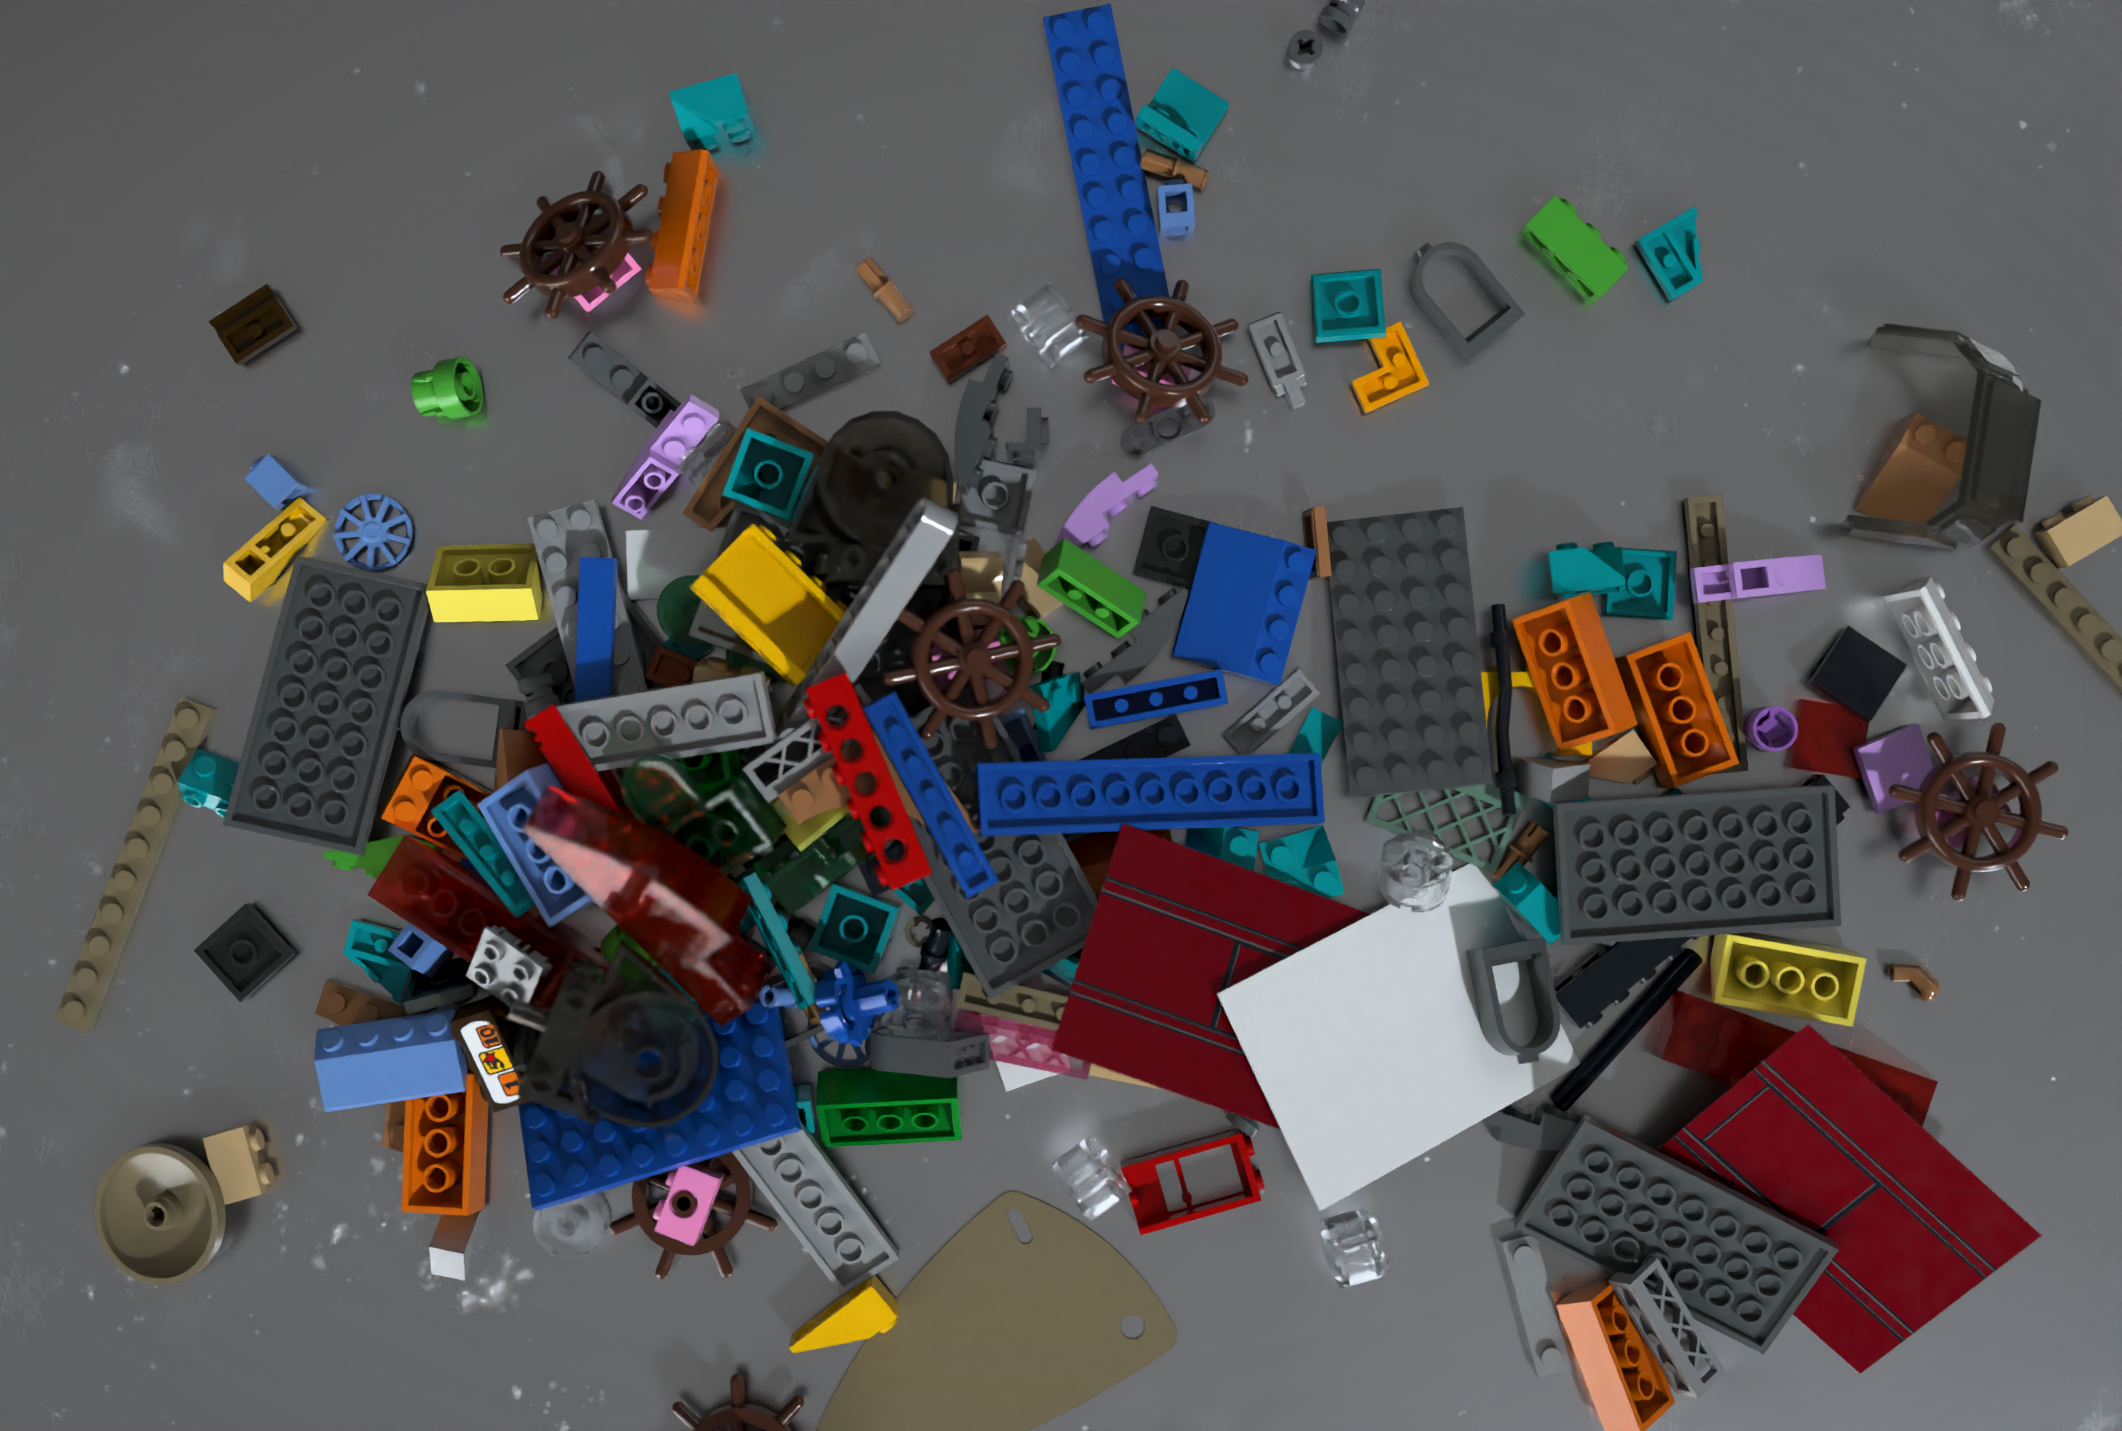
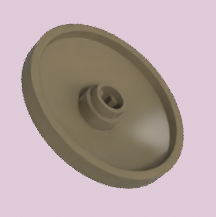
M154 1143L122 1154L106 1169L98 1184L95 1195L94 1220L99 1240L106 1254L120 1270L131 1278L146 1284L170 1285L196 1275L215 1257L224 1237L226 1210L217 1180L209 1168L197 1156L188 1150L172 1144Z

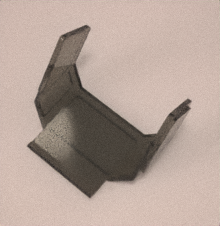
M1884 324L1883 327H1877L1869 339L1868 347L1964 358L1967 359L1978 373L1959 497L1957 501L1924 524L1847 515L1841 522L1840 530L1847 531L1848 536L1956 549L1957 546L1972 547L1994 533L1997 528L2006 523L2008 519L2014 521L2013 523L2022 524L2042 400L2028 394V389L2017 377L2020 376L2004 355L1957 331L1896 324Z

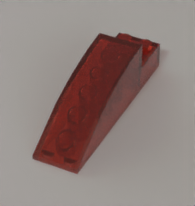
M547 787L521 829L720 1026L752 1008L769 967L763 956L755 951L738 932L752 897L705 859L657 829L625 813L556 787Z
M408 835L404 836L367 894L470 964L484 929L487 926L492 928L494 925L498 928L505 927L517 939L523 940V945L520 949L529 944L532 946L530 954L535 950L544 957H548V963L553 965L546 977L541 976L530 1003L599 1049L612 1046L638 1005V1001L649 987L643 982L637 983L621 976L610 966L605 957L599 954L601 951L599 944L562 921L549 928L544 918H535L529 911H526L516 919L480 873Z
M1677 990L1671 996L1652 1055L1735 1085L1797 1032ZM1832 1045L1923 1127L1938 1083L1937 1081Z

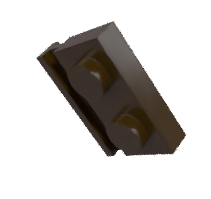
M268 284L209 321L234 362L240 366L298 329L280 299L275 295L273 288Z

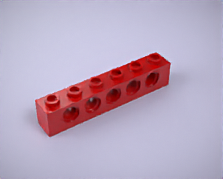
M841 673L806 688L808 697L803 699L804 705L810 718L817 717L822 731L817 732L818 738L825 753L832 751L837 764L831 766L839 786L846 784L851 797L846 799V803L853 819L861 818L866 831L861 832L860 835L867 852L875 851L880 864L874 866L882 886L889 884L891 891L932 874L933 871L848 673ZM834 706H843L847 711V720L841 726H832L828 721V712ZM849 739L858 740L862 746L861 755L854 760L846 759L842 753V746ZM864 772H870L876 778L875 789L867 794L860 792L856 786L857 777ZM879 805L888 808L891 814L890 822L884 827L874 825L870 818L873 808ZM891 839H898L905 846V854L899 860H892L885 854V845Z

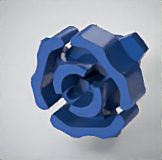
M845 960L838 961L834 968L825 971L823 979L817 985L816 1003L819 1007H826V1011H822L819 1014L820 1022L826 1033L835 1037L840 1044L851 1043L855 1047L861 1046L863 1040L869 1037L868 1030L874 1028L875 1015L894 1011L899 1007L898 1000L900 994L898 987L890 978L868 983L863 972H856L853 964L848 965Z

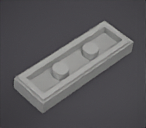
M1297 667L1280 682V685L1274 687L1226 729L1221 736L1237 755H1251L1322 692L1300 667Z

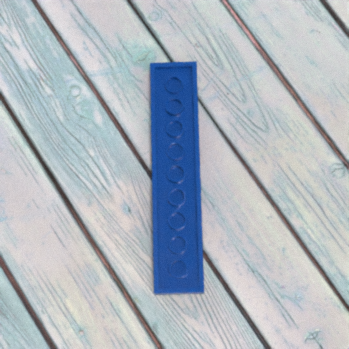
M1111 4L1046 16L1043 17V23L1104 322L1109 323L1115 312L1124 305L1123 300L1114 287V282L1118 278L1127 280L1137 298L1153 295L1170 296L1145 172L1140 167L1142 157ZM1150 318L1157 330L1162 329L1163 319ZM1136 321L1124 328L1144 336ZM1120 343L1121 350H1123L1125 344Z
M1320 753L980 763L975 765L979 837L1116 832L1121 830L1122 824L1140 830L1325 823Z

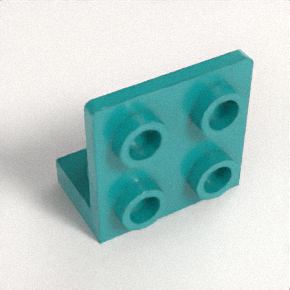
M1172 68L1149 105L1144 104L1137 114L1135 127L1194 163L1228 110L1229 102L1175 68Z

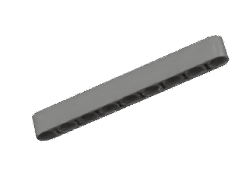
M922 498L915 505L810 666L809 671L806 673L807 676L799 683L775 720L774 724L778 738L775 743L810 719L803 699L808 697L806 688L844 672L848 673L852 685L854 684L954 533L958 522V515L955 512L926 498ZM820 723L816 725L814 738H818L817 732L822 731ZM811 729L801 736L810 737ZM794 740L787 745L785 759H798L808 752L809 743ZM775 743L765 744V750L773 746ZM782 750L777 752L776 755L781 757Z

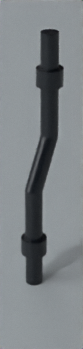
M1505 604L1491 605L1493 632L1490 633L1491 647L1495 648L1498 679L1495 720L1498 773H1495L1496 788L1500 789L1502 815L1511 816L1516 815L1514 787H1517L1516 772L1512 771L1509 739L1513 688L1509 647L1512 646L1511 631L1507 630Z

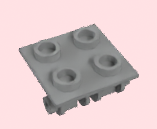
M494 925L492 928H489L487 926L484 929L466 976L523 1016L526 1013L541 976L546 977L553 965L548 963V957H544L535 950L530 954L532 946L529 944L520 949L523 945V940L517 939L505 927L498 928Z

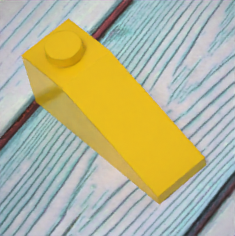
M297 498L224 561V581L251 603L281 575L326 522V518L302 498Z
M874 1275L844 1294L791 1335L789 1349L792 1353H798L868 1339L879 1331L885 1333L897 1322L899 1303L877 1276Z

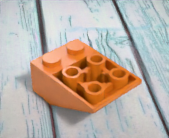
M412 753L381 809V818L469 860L430 810L458 790H461L486 821L477 804L493 794V792L435 760L425 759Z

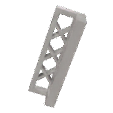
M860 684L854 687L856 694L859 695L866 706L873 703ZM843 706L831 708L828 712V720L837 721L838 726H841L847 720L844 717L845 708ZM841 707L839 716L831 715ZM817 717L810 718L743 766L745 773L768 803L834 756L832 751L825 753L820 740L814 738L816 725L819 723ZM867 717V720H868V722H869V724H870V727H871V729H872L873 726L871 725V723H870V721H869V719H868V717ZM811 729L810 737L801 736ZM856 739L847 740L843 744L842 749H844L846 746L851 744ZM795 740L809 743L808 752L796 760L785 759L787 745ZM782 750L781 758L772 757ZM765 761L779 763V772L764 783L754 771L756 767Z
M1651 1257L1634 1274L1617 1272L1608 1280L1675 1393L1698 1399L1725 1373V1370L1658 1258ZM1652 1272L1657 1278L1655 1294L1649 1293L1643 1283ZM1665 1300L1670 1301L1674 1307L1672 1323L1667 1322L1663 1316ZM1682 1329H1687L1691 1335L1689 1351L1683 1350L1680 1345ZM1698 1357H1703L1710 1367V1370L1702 1378L1697 1373Z

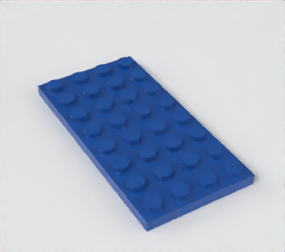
M760 998L695 1017L688 1024L682 1022L678 1026H666L577 1054L574 1084L562 1087L539 1078L541 1085L533 1101L518 1105L531 1205L537 1211L801 1131L779 1007H764L760 1002Z

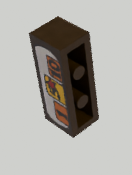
M493 995L459 1006L450 1022L451 1032L454 1039L458 1042L460 1041L465 1052L466 1064L470 1071L475 1072L480 1083L481 1095L485 1101L489 1102L493 1112L533 1101L541 1083L538 1077L512 1068L515 1028L503 1002Z

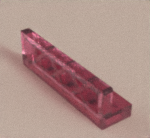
M959 1009L955 1030L962 1031V1028L980 1031L981 1033L993 1034L989 1037V1047L992 1050L989 1051V1059L1087 1080L1090 1063L1083 1061L1082 1070L1069 1068L1061 1059V1053L1051 1050L1057 1031ZM998 1036L1014 1038L1019 1047L1008 1055L998 1052L992 1040ZM1033 1043L1048 1045L1053 1055L1042 1062L1036 1061L1031 1058L1026 1048ZM1022 1051L1026 1058H1021L1014 1055ZM1056 1058L1060 1065L1050 1064L1049 1062Z

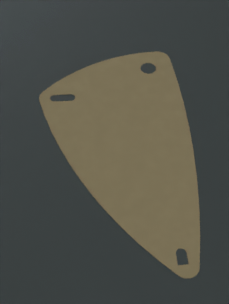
M1007 1192L999 1196L954 1235L896 1299L899 1303L897 1322L887 1332L881 1333L879 1331L865 1341L831 1398L816 1431H1030L1081 1405L1167 1353L1175 1344L1177 1337L1176 1328L1162 1303L1146 1281L1102 1237L1078 1220L1049 1204L1020 1192ZM1015 1208L1021 1212L1032 1234L1030 1243L1023 1244L1018 1239L1008 1219V1212L1011 1209ZM1129 1315L1139 1316L1144 1322V1332L1137 1339H1129L1121 1332V1322Z

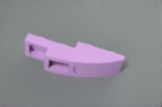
M692 394L686 397L675 412L670 410L635 458L616 490L611 503L642 519L679 475L680 465L718 421L719 410Z
M1150 463L1124 482L1120 480L1115 471L1101 481L1072 512L1054 546L1064 538L1080 549L1087 544L1092 549L1108 537L1105 532L1110 528L1104 515L1109 513L1111 518L1128 507L1127 499L1136 493L1141 498L1157 486L1154 481L1158 479L1159 473L1153 464Z
M1822 555L1753 560L1689 569L1694 604L1826 589Z

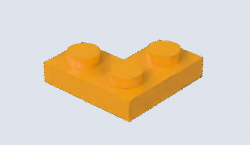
M1401 321L1386 327V337L1368 339L1381 368L1351 382L1364 414L1429 385Z

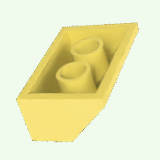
M534 543L438 546L426 588L434 622L538 620L543 601V574Z

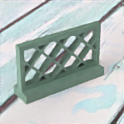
M1494 782L1493 785L1452 788L1460 791L1454 795L1450 794L1449 789H1443L1447 798L1428 805L1423 791H1420L1418 794L1424 807L1405 814L1398 797L1405 793L1390 794L1386 797L1384 795L1375 796L1365 819L1366 821L1493 873L1497 871L1521 810L1525 809L1529 799L1528 796L1514 791L1516 815L1509 816L1506 826L1493 831L1486 813L1501 808L1500 789L1496 788V783ZM1466 794L1474 798L1479 811L1460 818L1453 800ZM1394 798L1401 817L1389 822L1377 818L1376 814L1381 803ZM1480 800L1492 805L1483 809ZM1449 802L1456 820L1437 827L1430 809ZM1426 812L1433 830L1421 835L1413 833L1408 819ZM1481 815L1488 833L1470 841L1463 822ZM1404 821L1406 829L1396 826L1395 824ZM1458 825L1466 843L1454 848L1445 846L1440 832ZM1502 833L1498 843L1495 836ZM1436 834L1439 843L1427 837ZM1491 838L1495 852L1490 864L1477 858L1472 845ZM1468 847L1471 856L1460 852V850Z

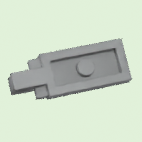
M1279 311L1249 323L1247 328L1273 390L1275 389L1277 397L1285 394L1291 411L1305 406L1306 400L1301 387L1307 385L1305 380L1306 373L1281 312Z

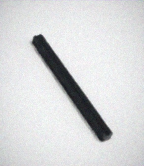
M1689 948L1679 956L1552 1096V1101L1564 1111L1569 1110L1700 966L1703 961L1701 956Z

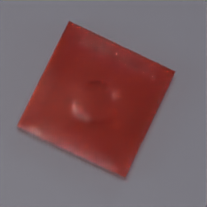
M1799 699L1796 713L1798 734L1796 740L1791 745L1788 768L1860 779L1861 772L1852 748L1866 743L1869 722H1865L1841 705Z

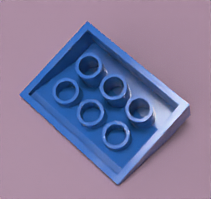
M1208 522L1171 656L1217 670L1222 669L1224 672L1262 683L1280 685L1317 550L1285 540Z

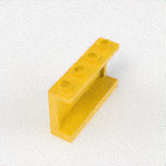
M752 523L689 588L792 687L797 686L807 676L806 673L809 671L810 666L839 624L848 607L840 600L834 603L825 594L828 590L827 587L816 576L812 575L809 578L799 568L802 563L789 550L783 553L773 543L776 538L765 526L760 525L757 527Z

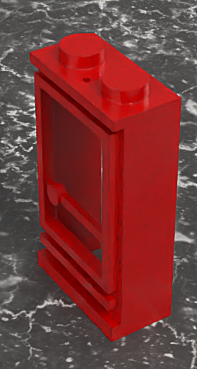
M555 704L524 722L528 731H535L537 734L534 740L536 743L543 744L539 748L586 823L593 824L589 827L591 832L603 830L605 834L610 831L614 832L630 822L628 815L635 812V808L610 770L597 771Z
M1236 1128L1235 1130L1135 1159L1121 1161L1122 1174L1125 1178L1140 1235L1262 1201L1259 1191L1265 1189L1260 1169H1252L1249 1157L1255 1156V1151L1250 1136L1243 1137L1242 1131ZM1230 1144L1243 1190L1191 1204L1192 1195L1187 1190L1179 1158ZM1174 1160L1183 1192L1182 1201L1186 1203V1206L1168 1211L1155 1165Z

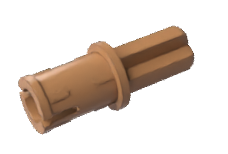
M1151 149L1144 151L1140 162V167L1144 170L1170 178V180H1184V184L1192 183V187L1198 188L1201 191L1205 187L1210 172L1208 168L1181 160L1182 156L1178 155L1176 159Z
M869 257L856 268L857 273L875 293L873 296L875 300L880 299L897 322L905 319L914 310V307L895 286L897 282L894 279L890 280L873 258Z
M1531 821L1514 845H1509L1511 850L1501 861L1496 873H1493V877L1498 881L1517 862L1522 866H1525L1527 862L1532 863L1531 857L1550 833L1534 821Z

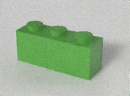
M1554 195L1521 229L1520 233L1594 304L1630 267L1625 264L1626 259L1618 249L1614 247L1609 248L1600 239L1601 234L1596 227L1590 223L1585 224L1576 215L1575 207L1564 198L1560 200Z
M1065 538L1043 555L1037 581L1038 587L1118 639L1140 623L1146 595L1145 591Z

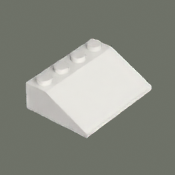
M1931 576L1919 578L1883 596L1882 599L1943 719H1980L1990 716L1994 705V699L1990 693L1992 692L1991 683L1984 674L1980 673L1975 663L1977 658L1970 644L1964 642L1959 632L1961 629L1960 622L1956 615L1948 610L1943 600L1945 593L1941 585L1933 580Z

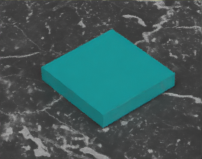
M1381 269L1311 274L1316 343L1386 337Z
M1622 548L1626 591L1602 595L1601 617L1672 621L1677 551Z

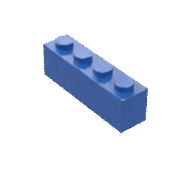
M1222 669L1086 694L1084 695L1089 728L1093 730L1228 704L1223 672Z

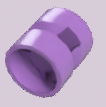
M1779 706L1753 708L1743 716L1746 746L1751 750L1759 752L1783 751L1790 747L1797 738V720L1786 708Z

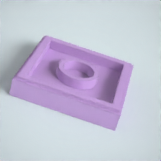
M1919 724L1907 725L1852 748L1874 812L1879 814L1909 802L1891 797L1889 794V787L1891 785L1899 784L1919 789L1926 775L1934 768Z

